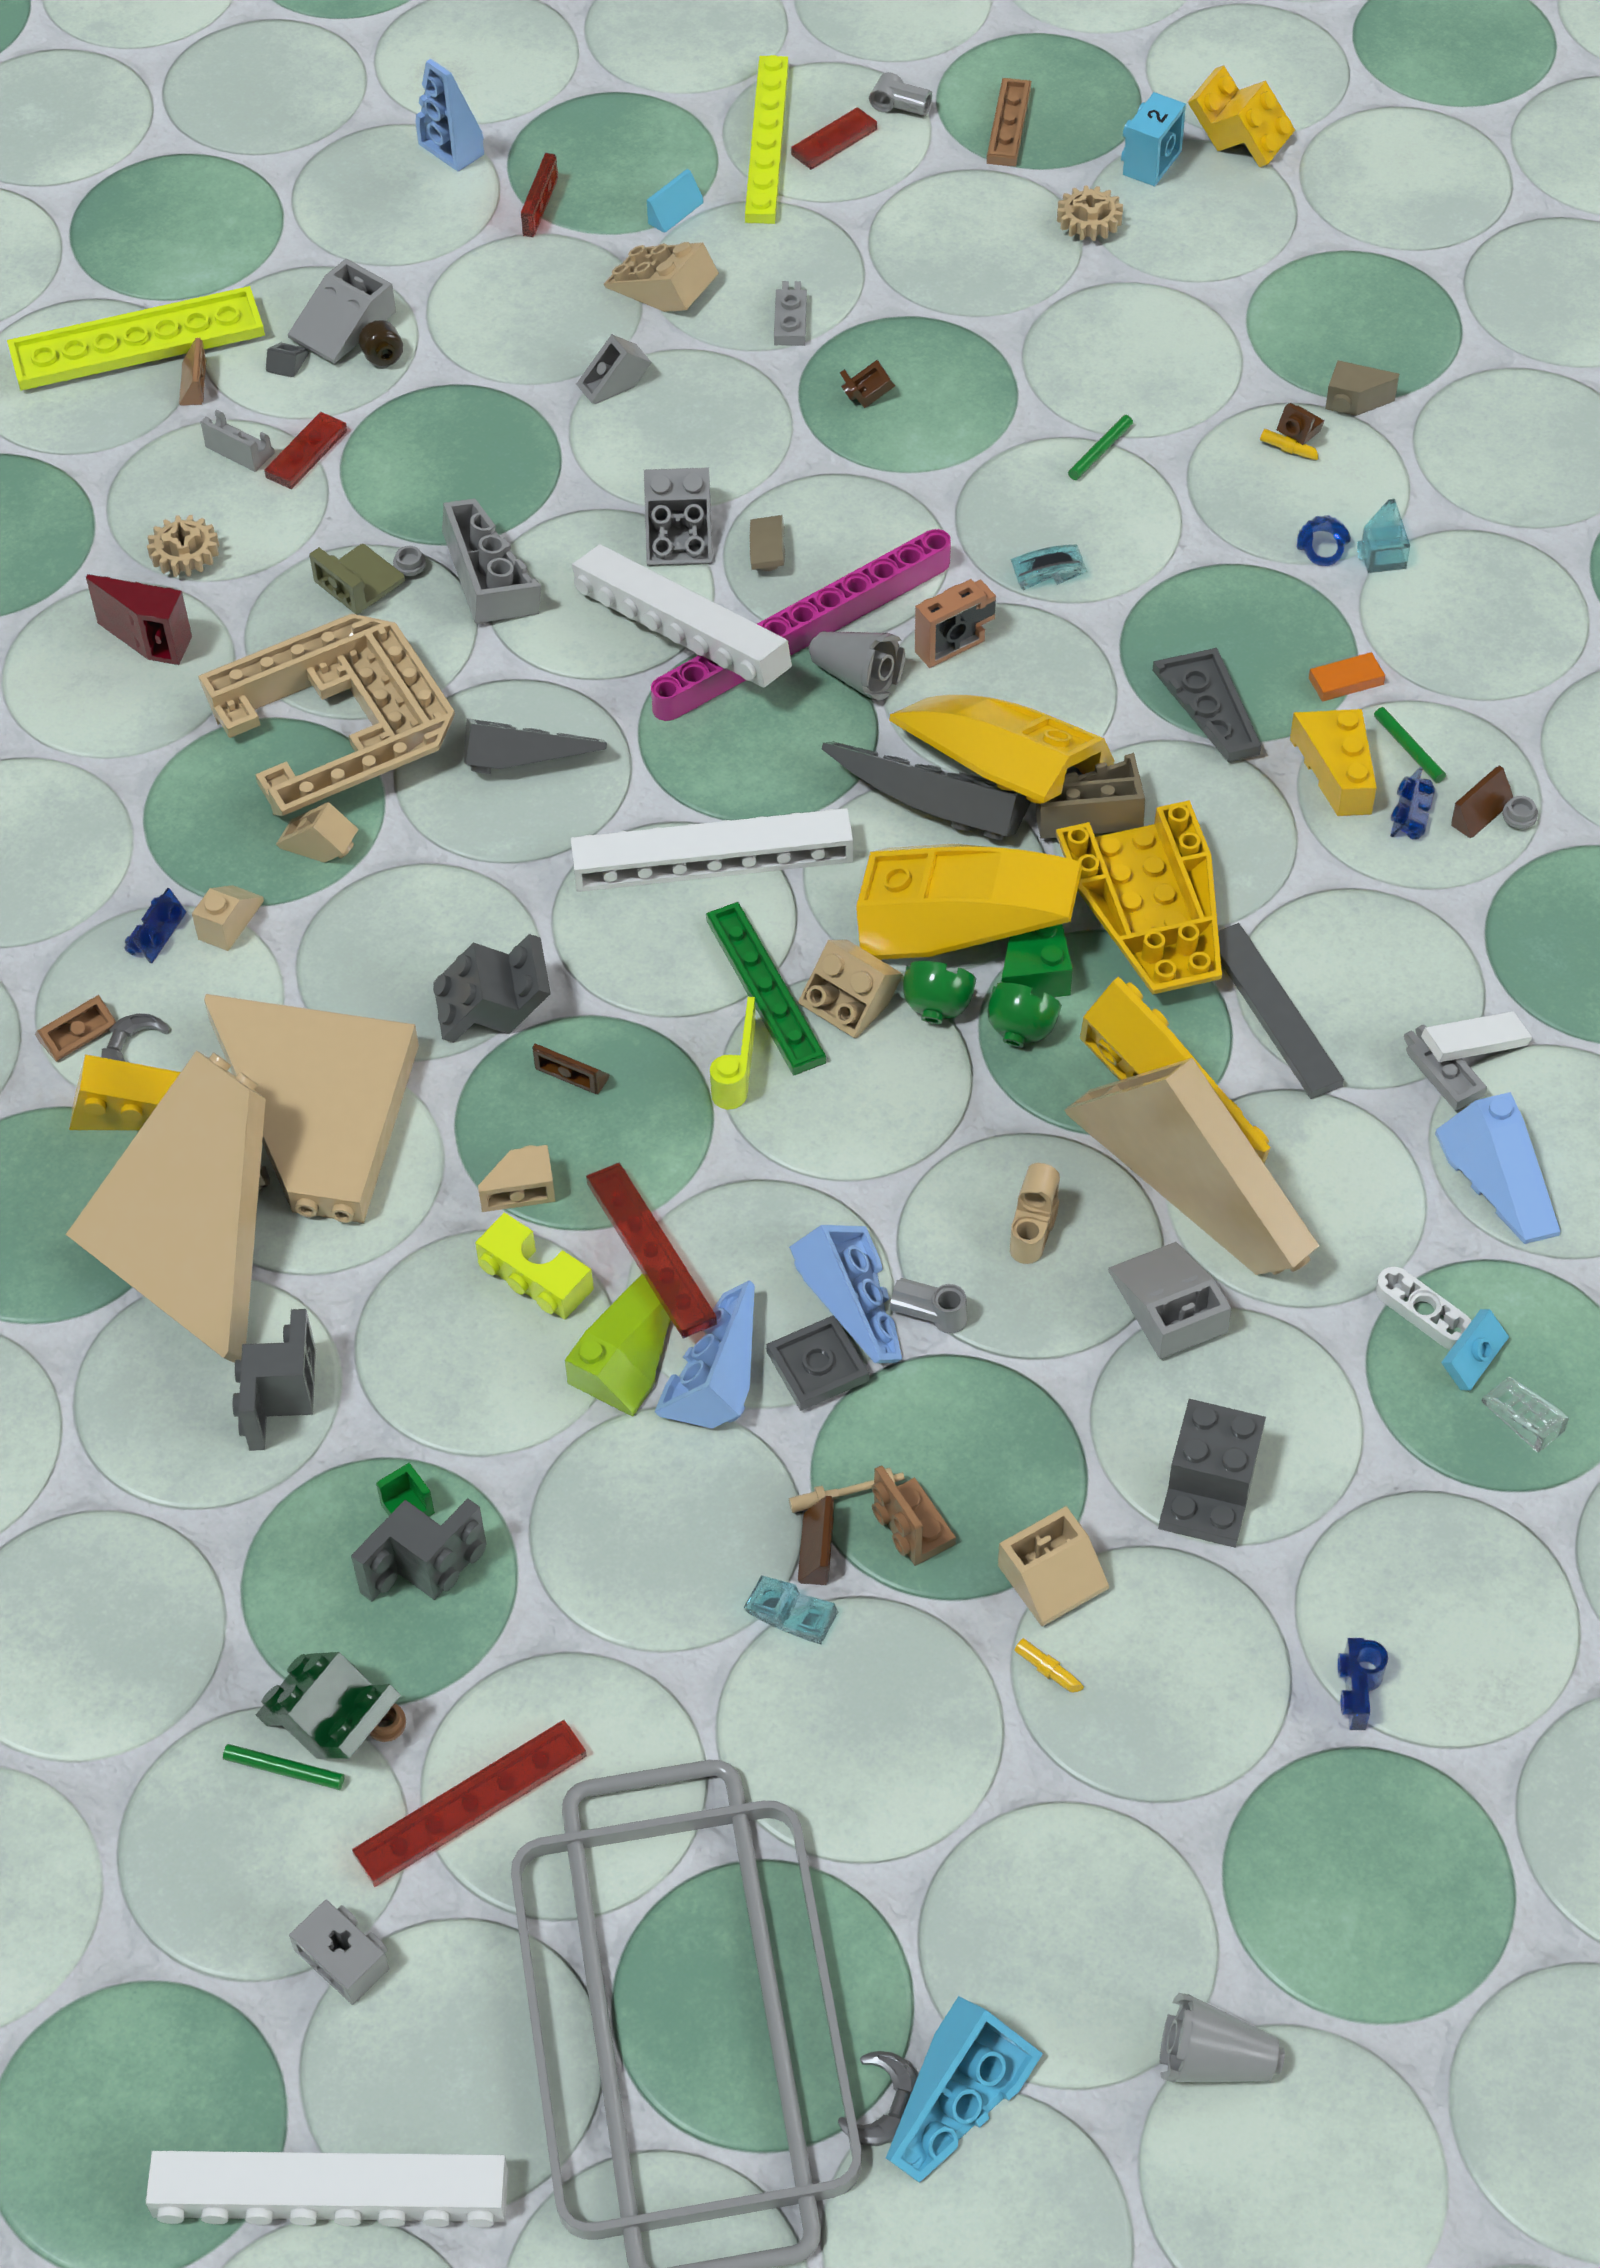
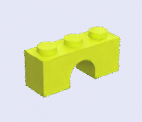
M505 1212L475 1242L478 1264L486 1273L498 1275L507 1281L512 1290L521 1295L525 1293L536 1300L539 1307L549 1314L554 1312L566 1320L594 1290L592 1269L563 1250L553 1260L544 1264H535L528 1261L536 1252L533 1231Z

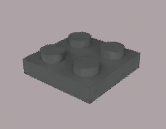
M834 1315L766 1344L768 1356L800 1411L869 1381L867 1368Z

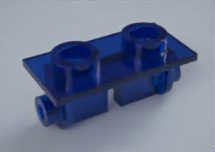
M1419 767L1411 777H1404L1397 789V795L1400 797L1390 818L1393 821L1391 837H1394L1400 830L1407 833V836L1411 839H1419L1425 834L1429 817L1427 812L1431 809L1435 787L1431 780L1421 779L1422 767Z
M167 888L163 895L152 899L151 906L141 919L143 924L137 925L131 935L125 939L126 945L124 949L131 955L143 953L149 963L154 962L187 913L170 888Z

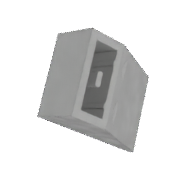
M344 259L324 276L289 331L288 338L335 364L359 344V335L368 323L375 320L386 321L396 313L392 283L356 263Z
M709 467L644 470L647 566L712 564Z
M1177 1242L1108 1268L1110 1275L1159 1359L1228 1332L1231 1306L1214 1278Z

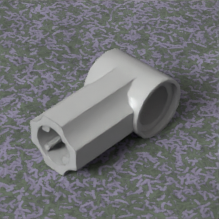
M890 72L883 73L869 95V102L872 107L877 111L885 113L896 108L926 116L932 101V91L905 84L898 75Z
M904 1278L897 1280L890 1302L891 1311L934 1322L938 1330L944 1333H955L964 1328L967 1323V1301L965 1291L955 1284L934 1287Z

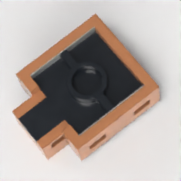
M969 579L916 605L915 653L931 668L985 641V629L981 625L995 619L996 595L981 579L976 582Z

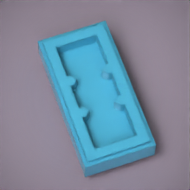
M1480 1309L1441 1363L1460 1390L1470 1391L1509 1336L1490 1309Z

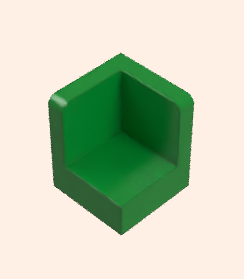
M410 1462L376 1483L381 1506L388 1516L404 1500H407L428 1517L435 1514L431 1492Z

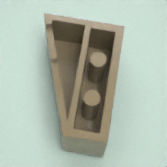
M1135 754L1125 755L1124 761L1107 766L1105 762L1095 765V771L1078 776L1076 772L1065 775L1061 795L1042 804L1036 803V820L1040 839L1057 838L1055 834L1056 829L1090 822L1094 834L1120 832L1143 827L1145 795Z

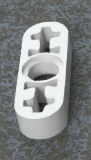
M1388 1267L1379 1274L1376 1285L1377 1297L1441 1346L1451 1350L1471 1323V1319L1402 1268ZM1398 1283L1401 1285L1400 1288L1394 1287L1392 1290L1387 1288L1388 1284L1394 1285ZM1418 1302H1427L1433 1306L1435 1311L1429 1315H1422L1414 1309L1413 1305ZM1440 1315H1444L1443 1320L1439 1319ZM1458 1327L1461 1329V1332L1456 1331L1453 1334L1447 1332L1448 1328L1453 1330Z

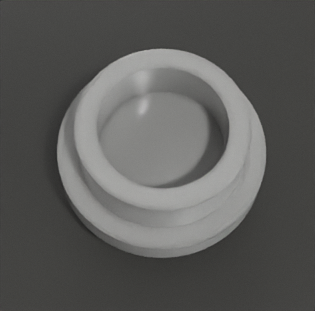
M404 546L396 552L393 566L403 573L404 576H414L425 569L426 559L417 547Z
M1515 796L1505 804L1502 815L1505 822L1510 826L1524 829L1535 824L1538 810L1534 801L1529 797Z

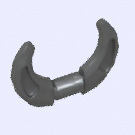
M136 1013L123 1017L110 1029V1032H113L107 1048H102L101 1057L125 1062L121 1050L127 1036L131 1037L133 1034L145 1029H155L167 1034L169 1028L164 1021L151 1014Z
M884 2051L870 2052L860 2058V2062L863 2065H874L884 2069L890 2075L893 2089L896 2090L888 2115L883 2114L881 2118L871 2124H857L861 2145L879 2146L893 2141L917 2080L915 2072L905 2059L892 2052ZM840 2117L838 2124L849 2137L846 2119Z

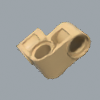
M1034 1163L1028 1167L1018 1196L1015 1217L1011 1226L1009 1252L1013 1259L1023 1264L1035 1263L1041 1258L1058 1213L1060 1174L1055 1168L1045 1163Z

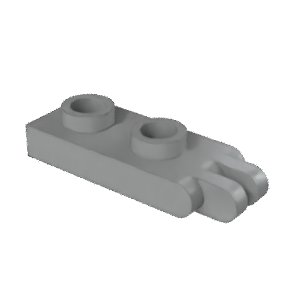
M782 281V289H776L774 345L805 346L807 290H801V281H795L794 290L789 289V281Z
M1425 1025L1417 1027L1415 1029L1416 1034L1413 1031L1404 1034V1040L1408 1045L1406 1048L1408 1056L1455 1111L1485 1096L1487 1086L1462 1058L1444 1062L1437 1061L1421 1037L1426 1027Z

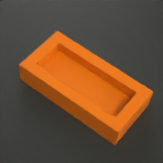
M1370 652L1312 668L1309 672V680L1323 702L1384 685L1385 674L1373 653Z

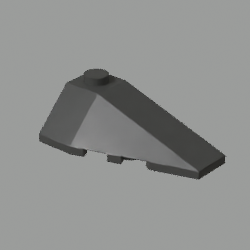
M467 718L464 763L471 765V771L491 774L492 768L503 769L605 750L607 742L602 739L565 733L553 735L548 731L535 728L518 730L510 724Z

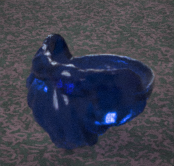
M1330 515L1316 516L1312 520H1308L1299 530L1296 547L1298 550H1304L1307 557L1313 563L1319 566H1329L1340 560L1344 552V545L1351 541L1348 529L1336 517H1331ZM1325 531L1333 535L1337 543V551L1333 556L1321 557L1314 552L1312 547L1313 532Z

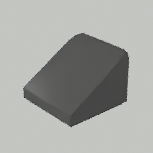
M282 342L267 349L266 371L294 377L306 359L308 349Z

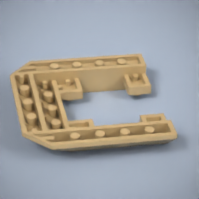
M349 614L198 676L218 725H222L229 738L260 726L259 716L255 709L311 686L315 688L322 700L350 689L373 726L349 735L350 745L355 751L349 755L298 776H295L287 761L255 774L257 784L272 807L273 815L278 816L289 814L438 751L455 716L454 709L395 622L356 614Z

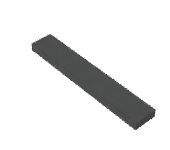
M1240 923L1219 930L1222 966L1309 1098L1312 1099L1343 1087L1344 1078Z

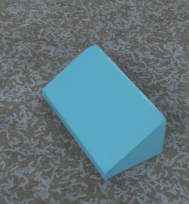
M686 169L647 199L649 225L661 232H667L703 204L702 194L690 170Z

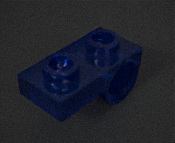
M1348 1638L1344 1653H1338L1337 1658L1338 1677L1345 1678L1346 1690H1341L1340 1695L1341 1714L1348 1715L1349 1730H1366L1370 1716L1369 1691L1375 1690L1381 1685L1388 1663V1653L1384 1646L1373 1640H1364V1638ZM1369 1662L1376 1668L1365 1669L1359 1663Z

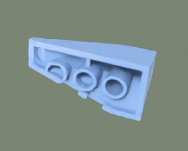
M429 59L425 64L422 81L425 92L419 98V104L422 108L421 112L416 114L415 120L418 144L458 172L484 155V137L452 73L432 59Z
M1511 1092L1475 1100L1436 1129L1435 1135L1448 1163L1456 1172L1460 1170L1472 1182L1471 1188L1478 1195L1483 1194L1496 1208L1495 1213L1524 1244L1560 1236L1561 1231L1524 1119Z
M820 1225L791 1245L789 1248L795 1259V1267L802 1275L803 1280L874 1363H898L901 1361L902 1355L895 1323L886 1314L884 1302L889 1300L888 1291L886 1288L880 1287L877 1274L883 1270L881 1260L866 1226Z
M750 1280L722 1294L702 1326V1330L706 1333L705 1336L694 1347H689L683 1356L688 1362L679 1377L674 1374L667 1381L655 1409V1413L659 1417L707 1428H715L727 1421L730 1423L737 1420L745 1409L744 1403L750 1389L755 1285Z

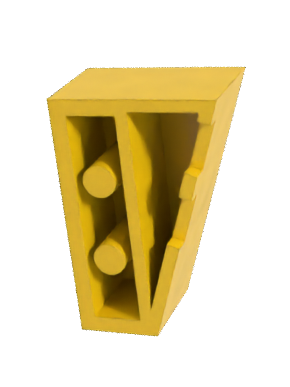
M1362 709L1294 712L1290 741L1294 747L1297 746L1301 751L1308 770L1312 769L1319 780L1318 786L1336 815H1371L1377 787Z
M85 1054L74 1095L69 1130H140L181 1072Z

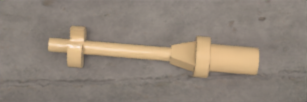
M890 1468L885 1469L894 1483L905 1480L903 1472L893 1475ZM874 1480L824 1491L822 1485L814 1487V1492L789 1498L791 1511L796 1513L807 1510L825 1496H832V1499H837L841 1496L872 1489Z

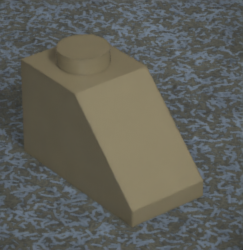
M1338 360L1328 386L1325 409L1357 416L1394 402L1400 374Z

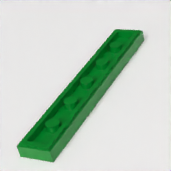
M739 902L706 913L708 925L748 996L755 997V1008L793 1076L826 1064L824 1051Z

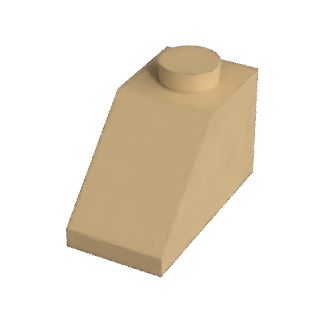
M327 802L291 819L276 845L280 849L325 863L336 857L343 858L354 845L352 839L359 829L331 803Z
M234 885L210 888L192 912L198 940L229 951L264 902L263 896Z
M529 1145L521 1149L510 1150L478 1185L482 1212L556 1202L548 1145Z

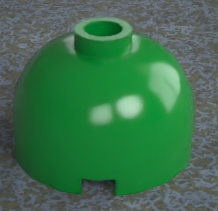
M914 961L911 962L910 967L906 966L903 979V994L905 1001L913 1011L922 1015L921 1019L923 1021L941 1024L943 1019L955 1018L968 1007L974 993L976 977L958 967L957 974L946 970L947 964Z
M1000 982L997 983L996 987L993 986L987 1009L989 1022L996 1032L1004 1036L1003 1042L1011 1046L1023 1047L1024 1043L1041 1041L1052 1032L1062 1007L1059 1000L1043 992L1041 999L1031 994L1032 987Z

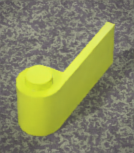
M747 997L741 1055H722L716 1058L710 1066L711 1097L714 1104L722 1109H736L747 1098L756 1026L755 997Z

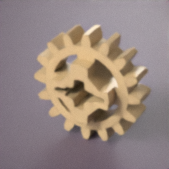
M1085 185L1083 191L1072 188V195L1064 193L1063 200L1058 201L1057 222L1061 223V230L1069 229L1070 237L1079 234L1080 240H1084L1085 237H1091L1092 241H1096L1097 236L1101 235L1106 239L1108 238V231L1116 233L1117 226L1122 225L1123 204L1119 203L1118 196L1111 197V190L1100 192V186L1089 189Z
M177 515L175 522L171 523L165 519L163 520V528L155 526L153 528L154 535H148L149 545H147L149 558L152 559L154 567L160 566L163 574L169 570L173 571L174 577H177L180 571H185L187 576H191V570L193 569L203 572L202 565H212V557L219 555L217 533L214 532L212 524L206 525L204 518L195 522L193 515H189L186 520H181V517Z

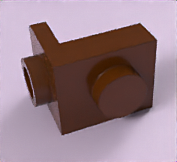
M878 359L852 378L845 369L840 372L846 382L841 386L851 401L857 398L864 408L895 387Z
M1288 403L1283 410L1276 430L1304 445L1321 431L1325 420L1299 405L1296 406Z

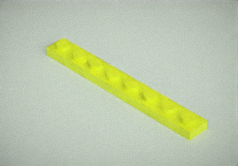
M759 56L745 223L775 224L789 67L788 56Z

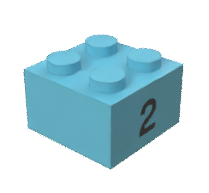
M1153 92L1146 103H1141L1137 114L1132 120L1127 121L1123 130V137L1125 138V147L1121 155V161L1124 162L1123 175L1152 186L1157 185L1182 152L1186 103Z

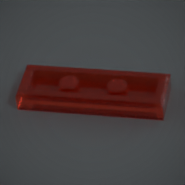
M856 107L791 147V155L812 170L876 131L877 121Z
M544 154L521 210L523 236L534 237L557 183L558 168L555 154Z
M320 411L264 469L265 477L292 490L347 432L346 423Z

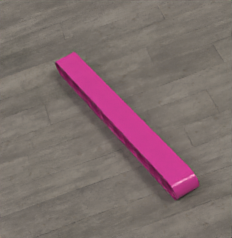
M940 529L926 531L757 623V625L787 639L791 656L808 647L812 639L820 632H835L947 570L950 566L951 537L947 532ZM698 655L652 682V712L659 720L671 721L677 719L746 680L704 656Z

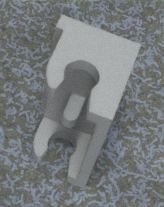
M215 410V424L208 417L200 421L206 448L254 472L275 453L274 448L271 447L269 435L260 432L261 440L227 424L225 414L219 410Z

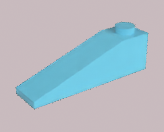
M958 1996L934 2034L886 2159L920 2183L958 2148L960 2138L972 2127L977 2126L980 2128L990 2119L988 2113L1004 2098L1009 2101L1021 2090L1043 2053L986 2009Z

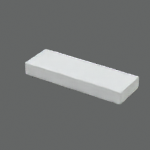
M1514 1011L1425 1027L1421 1035L1438 1062L1528 1046L1532 1038Z

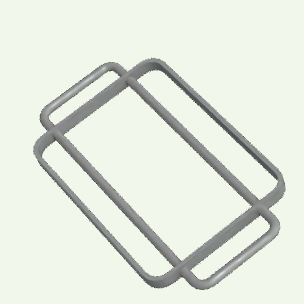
M704 1760L589 1779L576 1783L567 1791L562 1803L565 1833L540 1837L527 1842L517 1851L511 1868L552 2182L560 2221L570 2234L581 2239L598 2240L623 2235L629 2268H652L646 2263L641 2232L799 2204L803 2237L795 2245L667 2268H774L804 2261L815 2252L820 2241L821 2226L816 2201L831 2199L845 2194L856 2184L861 2172V2145L802 1827L797 1814L788 1805L778 1801L763 1800L746 1803L738 1771L731 1764L722 1760ZM709 1776L720 1777L726 1784L729 1806L581 1831L578 1806L580 1801L589 1796ZM772 1818L784 1822L790 1828L794 1838L852 2153V2163L845 2174L835 2180L813 2184L749 1824V1821ZM733 1824L796 2187L638 2215L584 1848ZM568 1851L621 2216V2218L600 2222H582L577 2220L567 2211L565 2205L521 1884L522 1873L526 1865L534 1858Z

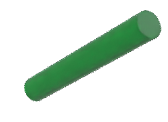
M1123 415L1068 471L1069 477L1073 480H1078L1133 424L1132 418L1129 415Z
M1384 707L1378 708L1374 713V717L1435 783L1443 781L1446 773Z
M227 1744L223 1752V1760L340 1790L344 1782V1774L232 1744Z

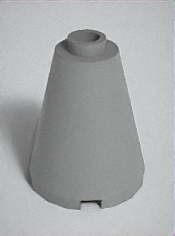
M823 631L812 639L809 646V653L813 663L865 696L876 700L885 699L891 694L886 691L891 684H898L905 663V649L899 647L898 641L902 640L891 633Z
M1178 1993L1172 2003L1180 2006L1176 2016L1167 2015L1160 2049V2064L1168 2065V2071L1160 2073L1162 2079L1171 2082L1270 2081L1274 2074H1280L1284 2064L1285 2050L1279 2047L1277 2037L1189 1994Z

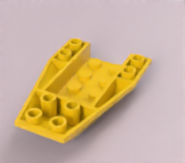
M974 695L927 697L890 714L889 721L901 727L904 731L911 733L983 778L997 783L1000 789L1018 792L1025 795L1026 799L1033 803L1042 804L1061 795L1068 768L1074 766L1082 774L1095 771V765L1105 762L1107 766H1110L1115 762L1105 738L1032 708L990 697Z
M1190 800L1156 807L1153 825L1098 837L1094 836L1090 822L1056 829L1055 834L1064 858L1080 861L1083 866L1077 891L1152 995L1222 978L1212 856Z
M964 844L894 847L872 851L869 855L856 905L860 948L880 960L931 957L1071 922L1083 866L1080 861L1051 854Z
M1119 976L1113 980L1083 1016L1080 1040L1119 1080L1193 1058L1265 1164L1271 1147L1268 1145L1269 1140L1264 1132L1257 1126H1252L1243 1116L1241 1109L1226 1096L1167 1027L1169 1023L1165 1016L1155 1008L1151 1010L1142 1001L1143 995L1139 989L1131 982L1125 984Z

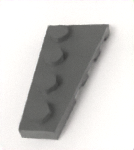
M1217 648L1153 661L1152 671L1228 762L1260 755L1261 744Z

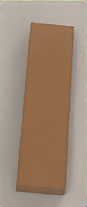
M1002 78L987 152V164L1016 167L1032 81Z

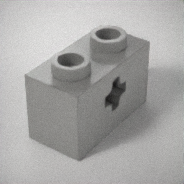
M326 1899L289 1934L294 1951L353 2005L389 1970L385 1956L388 1950L375 1934L370 1932L366 1936L356 1927L358 1921L347 1908L341 1905L337 1909Z

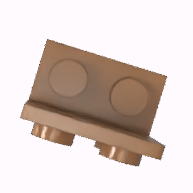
M882 1465L874 1469V1484L872 1485L874 1504H872V1510L877 1521L882 1526L887 1524L893 1533L892 1540L902 1556L907 1554L914 1566L956 1545L955 1535L915 1477L896 1486Z

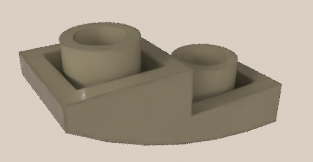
M783 515L750 519V561L752 570L772 571L779 566H784L785 547L783 538L785 526Z

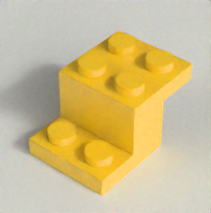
M1224 65L1215 68L1188 101L1189 106L1217 151L1245 143L1259 167L1268 165L1295 131L1290 119L1287 117L1266 80L1239 90Z

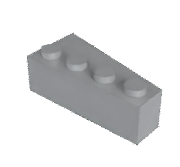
M468 499L443 503L442 532L474 622L482 623L539 614L541 585L535 578L532 579L529 576L521 559L517 560L510 551L511 545L505 537L501 538L495 531L496 525L477 500Z

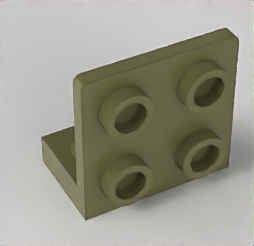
M365 544L358 545L340 559L334 555L330 556L320 547L309 554L314 582L356 615L405 582L403 573Z

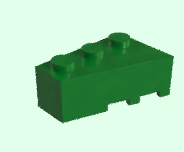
M1059 924L1009 937L1001 982L1032 987L1031 994L1041 999L1043 992L1053 997L1070 996L1073 969L1063 925Z

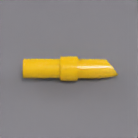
M1264 428L1260 441L1281 448L1282 451L1289 454L1294 453L1305 458L1318 460L1316 448L1307 444L1301 445L1291 437L1283 436Z
M1021 1639L1016 1645L1014 1651L1034 1665L1037 1671L1046 1678H1051L1069 1692H1078L1084 1688L1079 1680L1060 1666V1662L1049 1654H1044L1026 1639Z

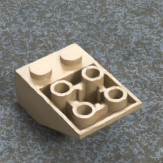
M683 242L676 245L663 243L650 247L640 245L633 248L628 253L629 256L626 260L612 270V275L606 280L604 286L664 312L683 311L692 305L719 272L703 242Z

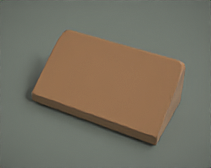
M195 338L182 362L179 404L182 406L202 405L204 401L206 356L201 338Z
M97 995L37 1030L35 1036L57 1062L108 1032L116 1021L101 997Z

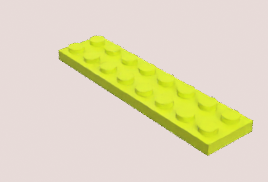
M247 286L7 340L19 388L22 391L187 354L195 338H201L204 349L262 337L265 336V332L251 287Z

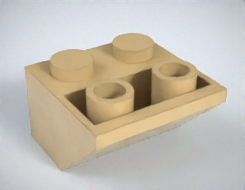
M828 940L798 1003L853 1038H857L888 1006L903 973L849 940Z
M1067 1506L999 1543L998 1567L1041 1626L1048 1624L1109 1589L1108 1581L1088 1534Z

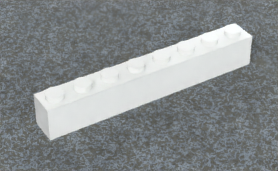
M601 544L572 564L575 577L574 584L581 594L587 595L601 602L604 606L624 614L627 618L633 619L650 630L664 635L674 643L685 646L697 655L704 656L722 668L742 676L747 681L765 688L792 667L787 639Z
M847 808L769 817L761 816L732 821L724 820L721 822L688 824L666 828L657 827L647 830L621 831L618 833L585 835L571 838L576 892L853 862V838Z
M152 2151L146 2205L153 2218H157L158 2221L167 2224L182 2223L184 2218H201L203 2222L208 2224H225L228 2222V2219H245L250 2224L267 2225L272 2223V2219H290L291 2223L303 2226L313 2225L317 2220H334L338 2225L356 2226L361 2223V2220H378L379 2224L390 2227L402 2226L405 2224V2221H423V2224L426 2226L445 2227L449 2225V2221L467 2222L472 2227L487 2228L493 2226L494 2222H505L508 2166L505 2155Z

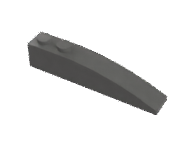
M835 741L824 742L822 745L824 752L870 785L909 806L952 821L951 827L971 831V828L975 827L984 830L983 835L986 837L1003 840L1004 836L1016 834L1031 804V801L1027 800L1025 795L1015 791L1000 789L997 783L962 772H959V774L947 773L946 776L942 775L941 767L929 764H915V767L910 766L908 759L884 755L883 758H880L876 751Z

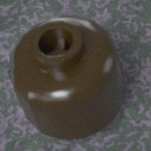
M375 320L370 322L362 329L359 335L361 350L366 359L374 366L388 367L393 365L400 359L403 353L401 337L396 328L387 321Z

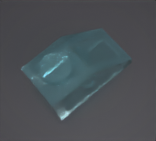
M1388 499L1364 526L1362 540L1357 542L1358 558L1360 561L1364 560L1368 573L1407 568L1410 543L1395 499Z

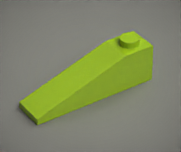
M647 1268L584 1332L566 1357L565 1367L568 1384L633 1417L653 1389L660 1357H662L664 1340L668 1326L671 1324L680 1290V1283Z

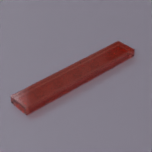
M620 1162L586 1175L587 1185L681 1337L684 1339L717 1325L716 1314Z
M562 1720L352 1849L353 1855L372 1885L376 1887L587 1757L586 1750L566 1721Z

